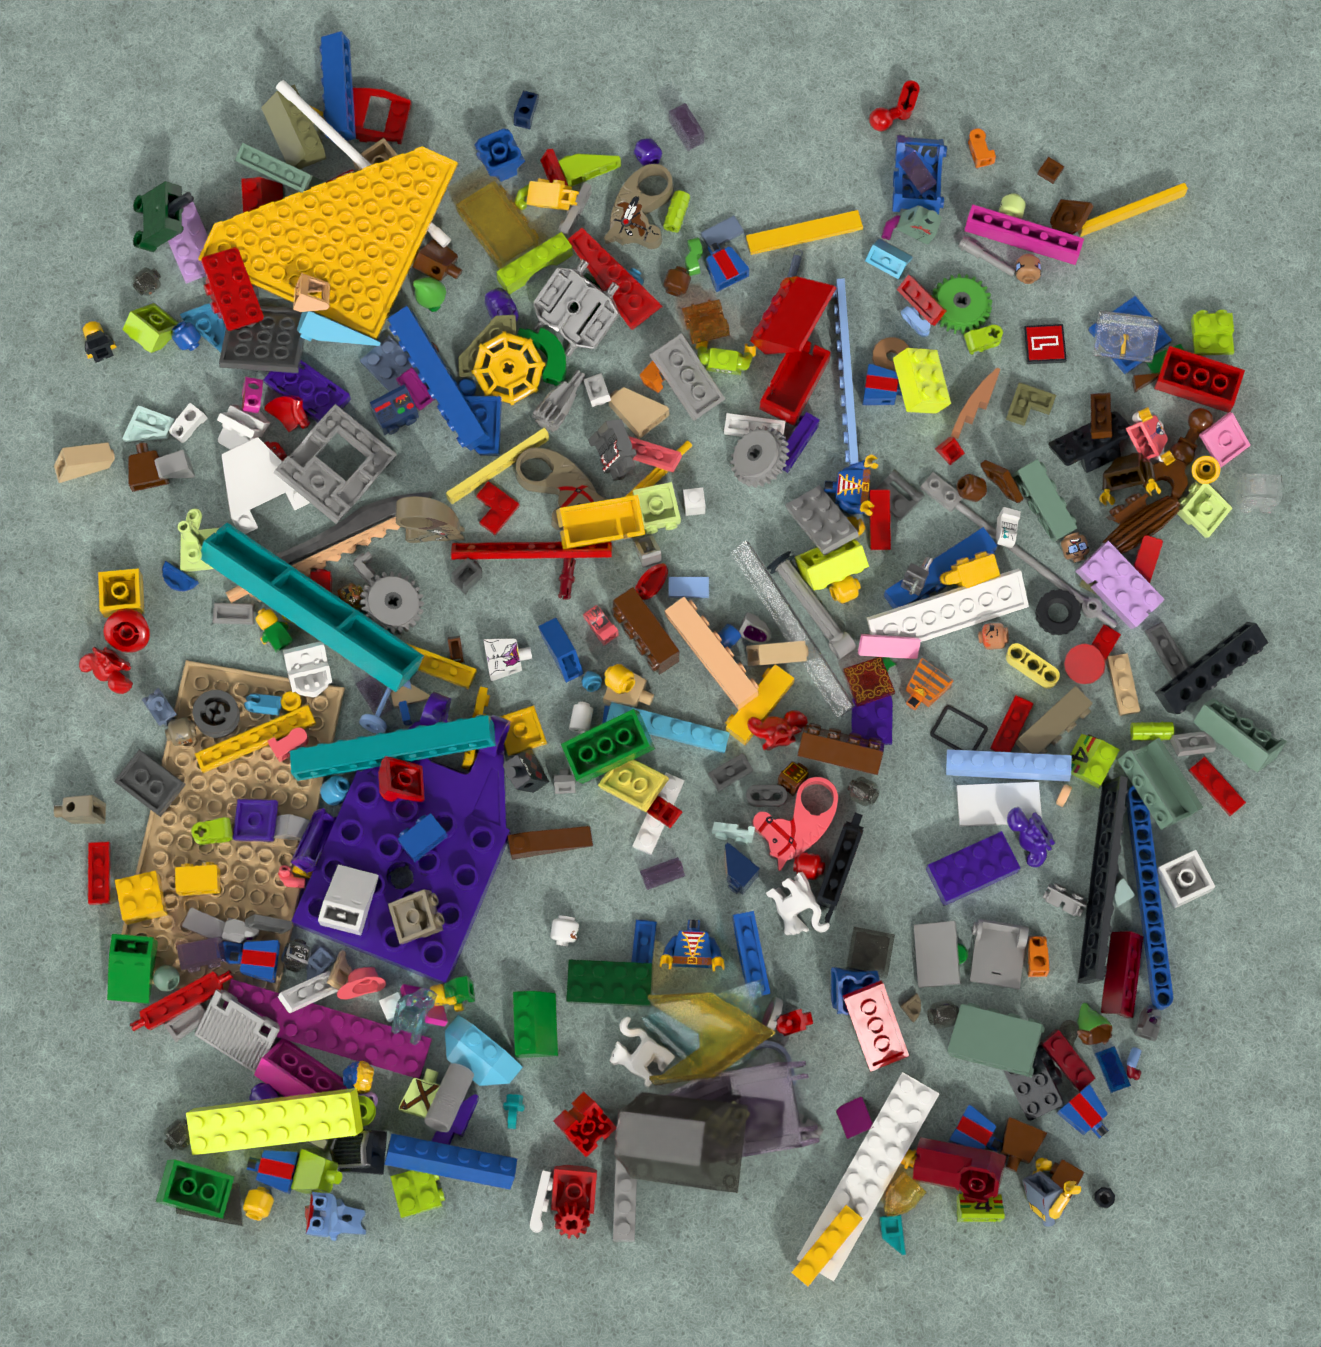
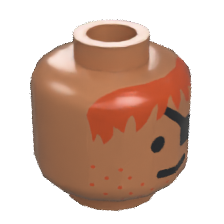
M1002 623L985 624L982 631L978 633L979 643H983L984 648L987 650L1003 649L1005 644L1009 643L1008 628L1004 627Z

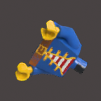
M868 455L865 460L839 471L837 482L825 480V493H835V504H838L849 515L865 513L871 516L873 513L868 509L874 507L868 501L871 471L869 467L873 469L878 468L877 463H872L873 460L877 459L874 455Z
M688 920L687 931H679L678 935L670 939L664 948L659 967H662V964L666 963L669 965V969L672 967L712 968L715 971L716 966H721L722 970H725L724 959L722 958L719 946L714 938L709 937L708 932L700 931L699 920Z

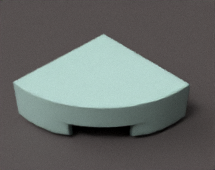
M1124 878L1116 885V893L1114 895L1116 907H1119L1135 896Z

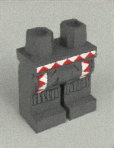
M622 419L605 421L598 431L588 439L590 446H595L600 455V463L603 466L604 474L610 473L613 481L624 479L626 477L625 472L636 467L633 458L637 453L635 449H632V443Z

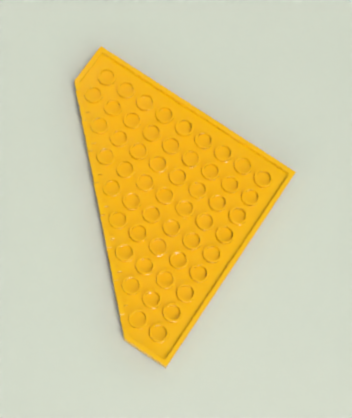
M421 146L406 154L397 155L389 158L387 161L370 165L355 173H349L328 183L325 182L311 187V189L303 193H295L277 202H271L250 212L247 211L233 216V218L226 221L217 222L213 225L198 260L201 261L204 256L236 247L239 249L251 284L294 303V290L301 273L328 282L330 284L329 308L312 312L323 315L332 321H336L377 340L458 166V162ZM322 291L308 293L311 296L322 298Z

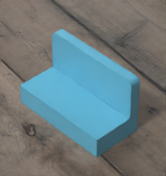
M878 239L872 245L865 262L900 279L907 264L913 257Z

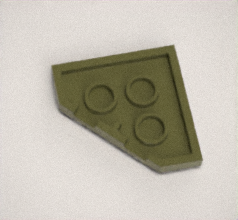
M499 315L490 321L458 357L459 377L474 376L471 370L474 368L480 343L483 344L502 334V331L517 336L516 315ZM508 341V347L517 350V344ZM502 342L489 350L494 354L504 348V343ZM487 353L482 369L488 368L491 356ZM505 363L503 371L511 374L514 365ZM482 373L483 376H490L489 373Z

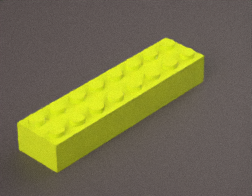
M357 1088L193 1108L186 1113L192 1155L355 1136L363 1131Z

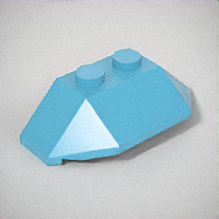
M457 1015L445 1030L447 1060L452 1064H460L470 1069L474 1073L472 1080L479 1086L510 1084L523 1068L502 1047L460 1015Z

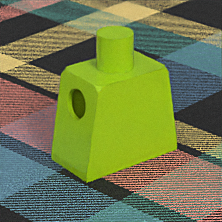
M301 1149L291 1189L305 1194H311L312 1192L330 1193L333 1184H340L343 1178L342 1173L337 1171L338 1163Z

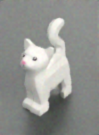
M799 872L794 877L795 881L788 878L782 882V885L790 890L791 894L789 896H786L780 887L777 889L773 888L766 893L768 897L775 900L777 912L784 920V933L786 935H795L802 931H809V928L797 917V914L808 908L813 910L811 918L812 927L820 933L829 929V923H819L821 909L816 903L809 882L803 872Z
M627 1016L620 1022V1031L628 1037L639 1036L641 1043L635 1052L630 1054L627 1048L617 1041L615 1049L612 1051L610 1062L613 1065H624L631 1073L642 1077L645 1080L644 1085L649 1088L655 1081L647 1068L652 1061L656 1062L658 1069L663 1072L675 1056L667 1048L659 1045L652 1039L646 1030L640 1027L628 1028L631 1018Z

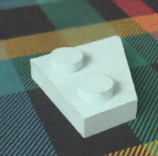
M138 405L122 439L125 442L167 439L170 434L169 430L175 420Z

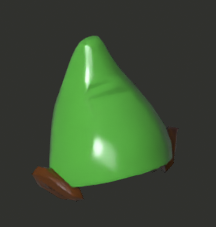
M1082 1003L1077 1021L1078 1037L1085 1045L1098 1043L1105 1045L1112 1038V1025L1110 1021L1092 1010L1088 1003Z

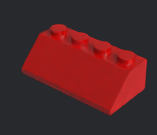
M262 177L241 179L243 213L283 199V184Z

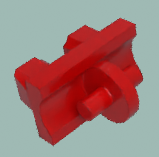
M802 1009L780 1015L776 1020V1029L783 1036L807 1030L806 1026L813 1024L811 1012L802 1013Z

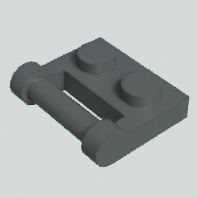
M894 469L875 490H890V513L901 521L925 495L921 491H916ZM893 481L913 498L910 502L890 485Z

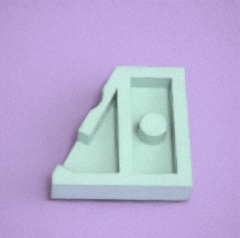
M714 822L712 834H715V837L721 840L732 838L736 839L735 842L738 844L747 845V843H752L755 827L749 826L748 830L738 828L739 825Z

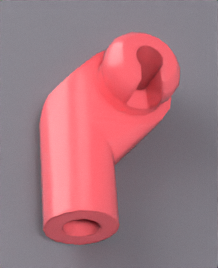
M287 865L279 868L278 876L286 887L305 888L306 878L295 877Z

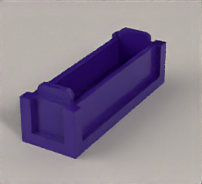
M808 412L804 416L800 415V423L787 441L789 445L786 447L790 452L786 453L789 459L785 461L786 467L782 469L787 473L819 427L820 419Z
M324 808L314 811L291 860L292 864L305 873L316 869L317 866L315 864L337 818L325 812L326 809Z

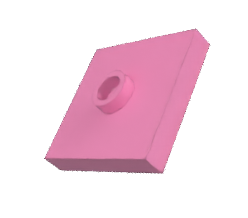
M1231 412L1199 434L1209 454L1218 461L1220 468L1250 446L1238 421Z

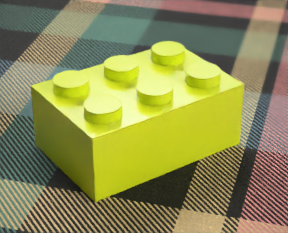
M906 348L893 357L906 412L938 413L951 404L937 350Z
M856 539L849 541L825 556L818 547L795 556L802 579L813 590L824 589L830 583L842 581L846 576L860 573L864 568L869 567L863 547Z

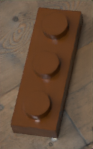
M1110 392L1090 394L1092 439L1112 437Z

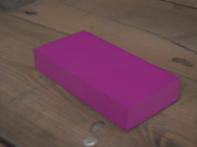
M412 367L396 378L400 386L406 385L418 411L434 401L427 391L428 388L420 380Z

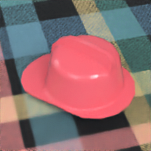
M374 967L358 968L349 974L348 983L338 990L337 997L346 1000L378 992L385 988L386 981L378 976Z

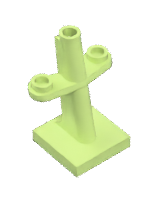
M199 509L188 511L186 521H181L178 524V530L181 533L180 570L183 572L214 569L201 560V548L204 540L214 532L216 533L219 528L199 530L202 520V513Z

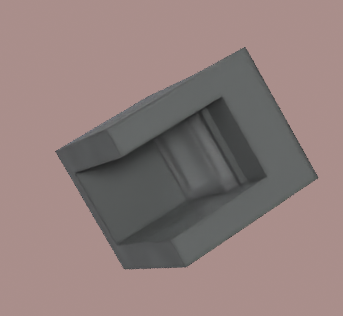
M469 558L451 573V582L465 595L482 578L481 566L476 561L472 562Z

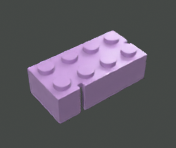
M1109 541L1102 544L1075 571L1087 584L1094 580L1097 581L1091 588L1130 629L1136 628L1149 615L1148 613L1153 612L1165 600Z

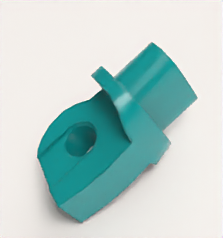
M507 1094L503 1108L508 1110V1129H516L518 1111L523 1112L525 1109L523 1096Z

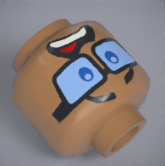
M1024 254L1017 259L1015 268L1016 277L1019 281L1025 284H1032L1040 278L1041 263L1036 256Z
M1077 532L1064 536V540L1061 541L1065 559H1072L1073 563L1085 560L1084 555L1089 553V547L1084 535H1080Z

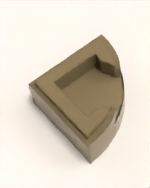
M917 993L900 1006L913 1023L921 1012V1000Z

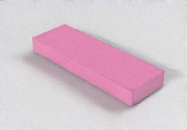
M861 634L858 654L860 656L917 659L921 640L917 637Z

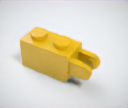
M983 551L974 554L975 558L969 560L968 557L956 560L957 564L951 565L952 570L941 574L939 581L944 585L956 584L959 587L970 588L999 577L1000 573L995 555Z

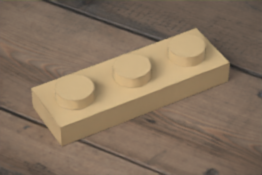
M1128 653L1108 656L1107 661L1119 716L1139 713L1140 708Z

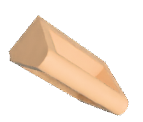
M301 273L294 290L293 309L299 312L328 309L330 284ZM322 291V298L311 296L308 293Z

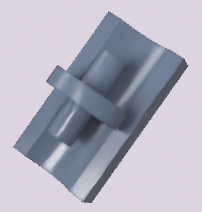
M159 688L148 697L142 699L159 726L164 724L166 727L169 721L175 720L174 716L177 714Z

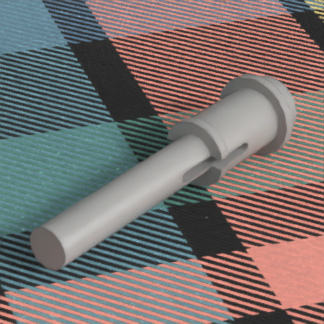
M964 237L958 246L961 248V251L965 250L977 259L980 257L1013 277L1016 272L1015 269L985 252V248L971 241L970 237Z

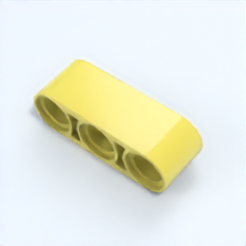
M1019 643L1012 644L1006 653V661L1011 666L1046 689H1051L1057 684L1060 677L1058 669ZM1011 652H1018L1021 657L1014 658L1011 656ZM1028 663H1034L1037 669H1030ZM1044 675H1052L1054 677V681L1046 680Z

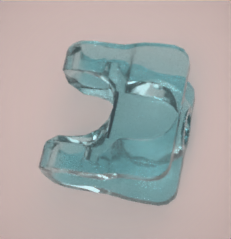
M421 988L415 993L401 997L396 1005L391 1031L395 1034L401 1030L412 1033L410 1043L416 1045L421 1040L422 1035L430 1029L431 1024L425 1023V1019L430 1009L435 1005L437 994L430 989Z

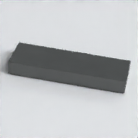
M1163 622L1145 630L1146 636L1172 679L1189 667Z

